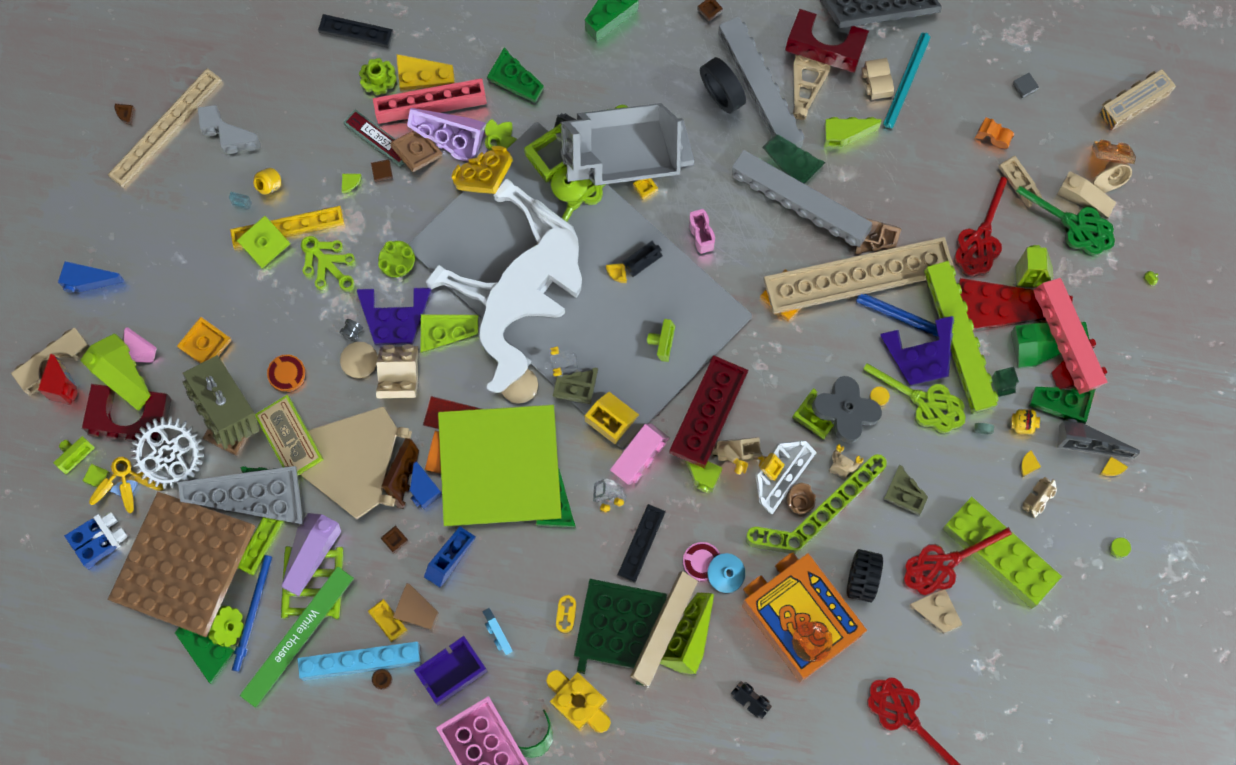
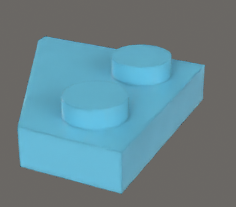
M490 608L482 611L488 621L485 623L486 628L490 634L494 633L497 638L494 640V643L498 650L501 651L503 649L505 655L513 652Z

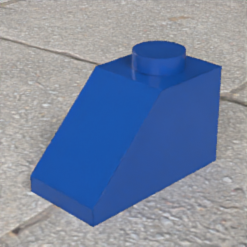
M416 461L413 464L410 492L413 496L410 499L417 507L421 505L425 509L442 496V493Z

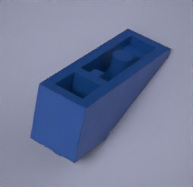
M65 261L58 283L63 287L64 291L74 293V291L85 292L121 284L124 279L119 273Z
M459 526L430 561L424 578L441 587L452 574L476 536Z

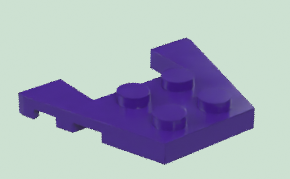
M414 288L413 307L375 308L374 289H357L374 344L413 345L421 323V314L423 315L425 312L427 301L431 295V288Z
M954 316L935 320L939 340L903 349L899 330L880 334L909 385L912 386L949 377Z

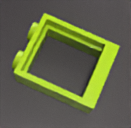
M561 124L524 147L525 156L546 183L552 180L553 175L562 167L567 166V164L561 162L550 170L537 152L557 139L556 133H561Z

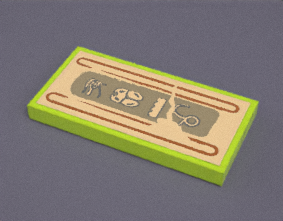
M290 396L282 397L255 414L283 468L296 466L297 473L300 475L324 460Z

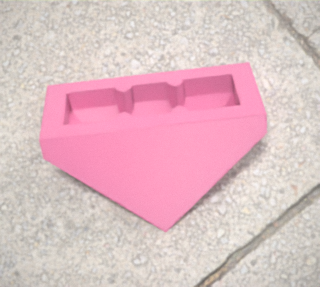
M126 327L122 340L128 345L132 360H135V362L152 363L157 348Z

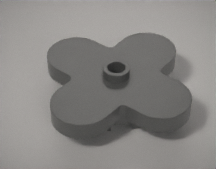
M842 376L836 380L832 387L833 394H819L812 403L814 414L820 419L830 420L834 424L836 436L845 443L855 442L862 433V425H874L882 416L880 405L872 399L861 398L858 383L849 376Z

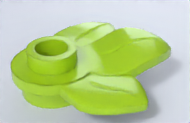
M491 119L486 124L485 133L487 137L485 139V147L489 151L492 150L490 143L492 140L496 141V146H502L506 149L517 140V138L511 136L512 122H503L497 125Z

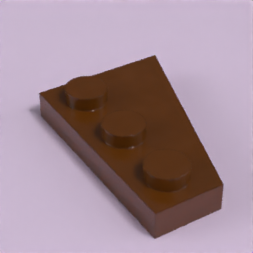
M404 439L382 484L385 492L396 499L395 505L400 509L405 507L406 502L403 501L404 494L409 492V475L412 474L413 464L417 461L419 449L412 439Z

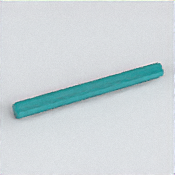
M922 32L919 36L883 122L886 128L892 129L931 38L928 33Z

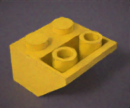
M608 392L597 400L586 413L585 422L613 444H616L638 418L639 414L611 392Z

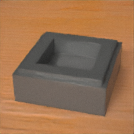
M1030 73L1013 81V85L1022 98L1039 88Z

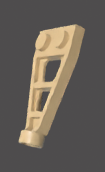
M800 55L795 56L793 64L794 109L792 113L795 119L805 120L807 118L808 110L828 77L831 65ZM802 70L818 72L815 82L803 81ZM800 87L812 90L809 99L799 96Z

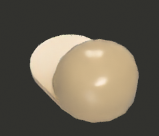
M1114 159L1106 165L1104 171L1095 177L1093 185L1104 193L1125 184L1132 175V169L1126 161Z

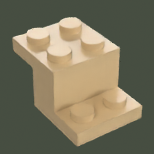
M406 344L400 347H394V345L380 347L376 362L378 377L376 398L416 397L419 383L418 346Z

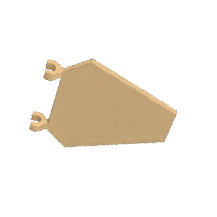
M384 407L308 430L324 460L300 474L356 519L378 504L394 507L396 499L389 495H382V484L387 476L396 436L410 439L412 431L404 427L397 428Z

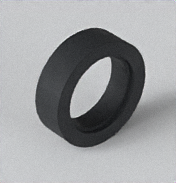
M715 57L700 67V76L704 86L723 111L731 114L746 104V96L742 85L731 68L723 60Z

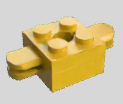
M558 670L548 674L547 685L556 693L550 704L579 732L586 724L598 733H604L609 729L610 718L601 710L607 703V699L578 672L570 680Z

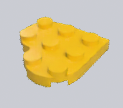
M492 146V150L487 151L485 154L481 152L477 158L468 159L469 162L461 167L457 165L451 176L456 189L496 194L513 161L511 154L505 147Z

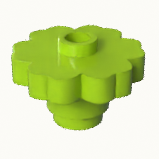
M380 58L370 59L368 65H362L359 71L361 86L366 92L373 91L375 95L386 94L387 89L394 88L397 81L394 66L389 61L382 62Z
M224 605L219 608L209 630V638L214 644L229 647L236 643L237 637H241L244 624L241 622L242 614L239 610Z

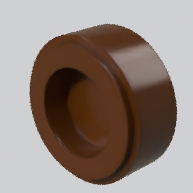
M379 669L373 673L372 683L377 689H387L392 684V675L385 669Z

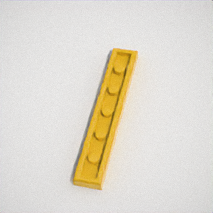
M341 206L271 220L285 238L345 225ZM255 224L230 229L234 249L242 247L237 240Z

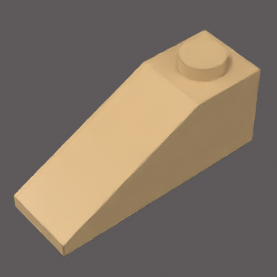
M1070 171L1057 193L1058 196L1083 208H1094L1099 212L1100 216L1106 219L1109 218L1116 204L1113 199L1090 181Z

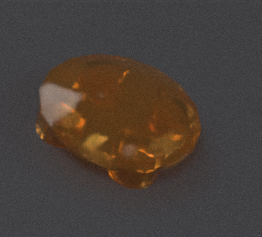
M805 622L793 634V649L797 656L804 661H821L831 651L833 644L832 634L821 623Z

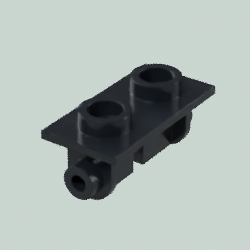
M652 240L622 261L630 275L634 277L663 256L661 254L662 250Z
M740 681L731 692L733 698L742 706L749 701L751 704L747 710L757 718L763 719L772 707L769 704L770 701L765 696H759L755 693L754 688L747 682L743 683Z

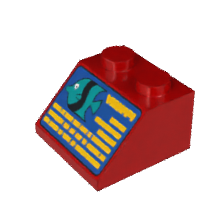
M50 354L38 391L51 401L71 405L77 396V386L66 366L54 354Z

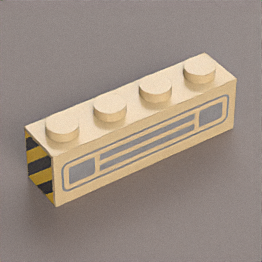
M1163 69L1157 73L1153 71L1146 77V80L1142 82L1141 80L1137 81L1131 86L1130 90L1126 91L1125 89L1114 100L1108 99L1105 101L1099 114L1111 130H1114L1171 94L1176 85Z

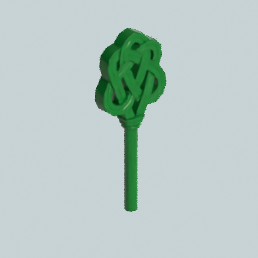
M1019 186L1016 190L1020 195L1061 219L1062 224L1069 229L1065 235L1066 243L1069 247L1082 249L1087 254L1096 256L1114 246L1113 225L1108 220L1101 218L1099 212L1094 208H1083L1075 215L1074 213L1061 211L1022 186Z

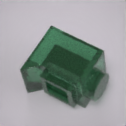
M1010 367L995 371L991 378L998 397L1016 393V385L1019 380L1015 368Z

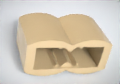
M887 58L865 61L861 71L862 77L866 78L867 84H865L866 94L870 95L871 100L892 97L894 86Z

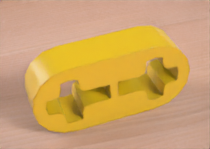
M570 595L561 597L558 603L556 627L563 634L571 632L574 627L576 601ZM566 600H570V603L573 604V607H569L568 613H565V606L562 605V603H566ZM564 616H568L567 621L571 624L566 629L559 625L560 622L564 621Z

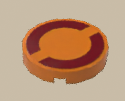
M290 354L281 355L269 364L267 378L271 386L277 391L292 392L304 383L306 369L302 361Z

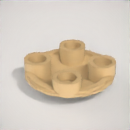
M366 342L349 344L341 353L340 364L342 370L353 378H368L377 366V352Z
M527 368L525 374L502 391V394L512 404L528 402L537 394V377Z

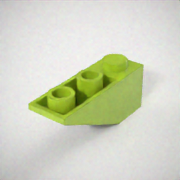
M831 117L826 119L824 123V147H843L878 130L881 119L874 117L858 119L856 117L839 119L838 117Z

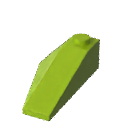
M697 592L683 612L684 616L678 623L661 659V665L680 673L696 674L704 655L714 594Z

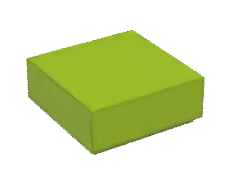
M91 464L82 481L97 488L105 478H108L110 472Z

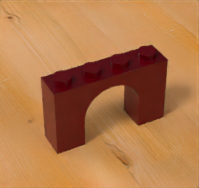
M799 9L788 37L785 51L855 73L869 30L851 26L848 37L843 43L839 45H826L819 42L812 34L817 14Z
M91 384L82 429L87 432V435L92 437L106 435L107 438L117 440L118 437L125 438L126 441L130 442L139 440L135 437V434L139 433L142 435L140 428L147 429V422L153 425V419H156L160 423L161 417H164L165 422H167L171 398L165 393L149 391L151 396L146 401L141 418L132 425L120 426L115 424L111 418L115 391L109 386ZM153 432L151 433V438L159 441L161 440V434Z

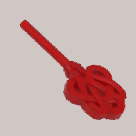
M1000 177L986 218L978 227V230L975 231L969 228L963 230L958 235L957 245L959 248L955 253L954 261L956 265L960 266L962 273L967 277L988 273L993 266V260L998 258L1002 251L1000 241L991 236V223L1008 180L1005 177ZM975 252H977V258L973 257Z
M1008 527L960 552L953 551L945 554L941 546L928 544L922 549L920 555L913 556L907 560L905 566L907 571L904 577L905 584L923 595L931 594L937 588L943 590L951 588L956 582V573L953 568L958 566L962 559L1012 535L1010 528ZM935 551L937 554H928V552ZM952 560L948 565L943 564L944 561ZM925 561H937L936 563H925ZM932 570L927 576L923 574V571ZM939 571H942L938 578L934 580L933 578L937 575V573ZM949 574V581L943 582Z
M896 678L876 680L871 683L867 706L871 712L878 715L879 723L883 729L893 731L904 725L907 729L916 731L949 765H961L921 726V722L915 714V711L920 706L918 693L912 689L904 688L902 683ZM877 687H881V690L879 692H877L876 690ZM890 697L893 703L886 701V698ZM909 697L912 698L913 704H911ZM885 709L896 712V714L888 712ZM904 714H907L910 720L904 718ZM886 719L891 720L895 723L890 724L887 722Z

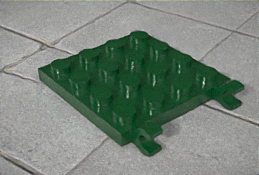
M589 579L574 657L579 658L577 672L585 674L587 660L634 669L663 608L667 594ZM636 680V685L644 686Z

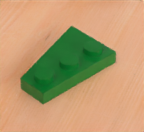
M504 47L489 72L487 80L536 103L544 90V85L531 72L527 71L516 58H513Z

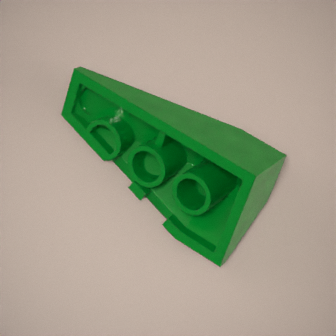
M1081 322L1085 330V333L1089 339L1086 322ZM1048 323L1017 325L1011 331L1018 368L1038 366L1061 354Z

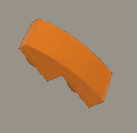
M435 430L425 470L441 474L439 431Z

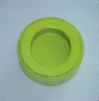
M1116 538L1110 544V551L1113 556L1123 558L1130 553L1131 544L1125 538Z

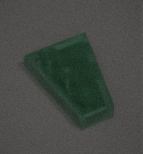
M778 134L774 135L762 147L784 173L803 184L826 163Z

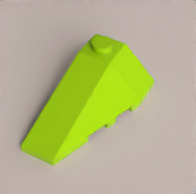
M115 333L92 344L80 361L130 405L140 410L151 395L142 376L138 374L137 365L129 354L130 349L128 345Z

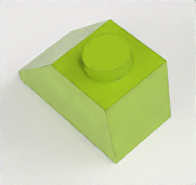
M686 461L697 489L705 493L708 491L713 492L722 472V467L708 461L704 469Z

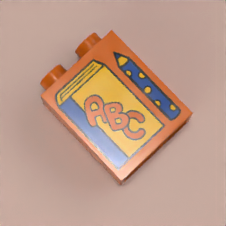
M792 552L774 566L780 573L768 583L761 575L743 589L748 597L744 600L742 607L800 683L863 636L867 629L809 553L798 559L794 552Z

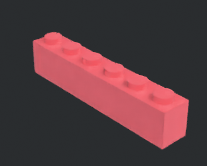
M482 78L373 98L378 124L408 119L411 108L441 113L487 104Z
M1058 278L1039 285L1033 290L1035 298L1042 309L1043 316L1046 318L1051 334L1054 336L1059 352L1062 354L1066 368L1070 372L1078 393L1082 394L1108 383L1062 279Z

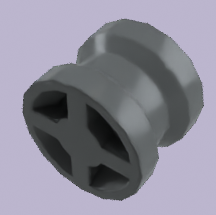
M346 319L345 326L339 333L352 341H356L358 333L363 330V326L351 319Z

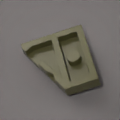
M595 367L590 371L582 373L579 371L571 375L558 376L553 397L591 405L598 368Z

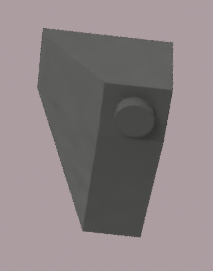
M1066 419L1059 425L1057 448L1135 458L1140 454V450L1088 425L1077 423V420Z

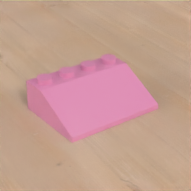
M489 696L436 727L457 765H529Z

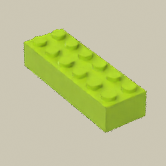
M971 496L942 530L966 549L1007 527ZM1014 533L972 554L978 562L1031 609L1037 606L1062 578L1056 570Z

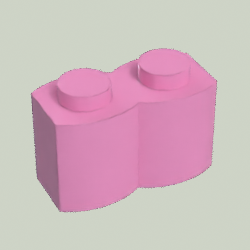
M704 209L690 212L689 229L695 237L696 249L700 254L713 251L715 235L709 226L708 214Z

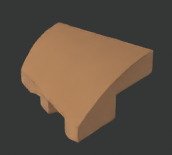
M865 218L872 222V228L860 248L856 246L855 254L859 255L864 252H874L884 248L896 247L901 232L900 227Z
M407 583L393 618L433 631L439 612Z

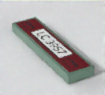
M356 109L343 122L347 128L399 167L404 164L390 146L391 142L396 139Z

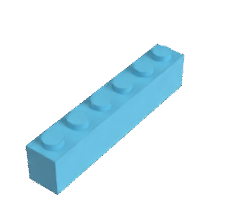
M418 642L298 658L299 678L303 681L422 664L420 644Z

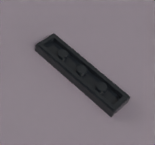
M326 14L322 15L318 32L386 48H389L393 36V29Z
M650 504L647 505L617 576L636 583L666 511Z

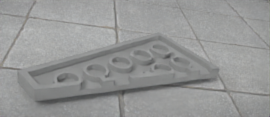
M296 466L178 482L180 502L303 525Z

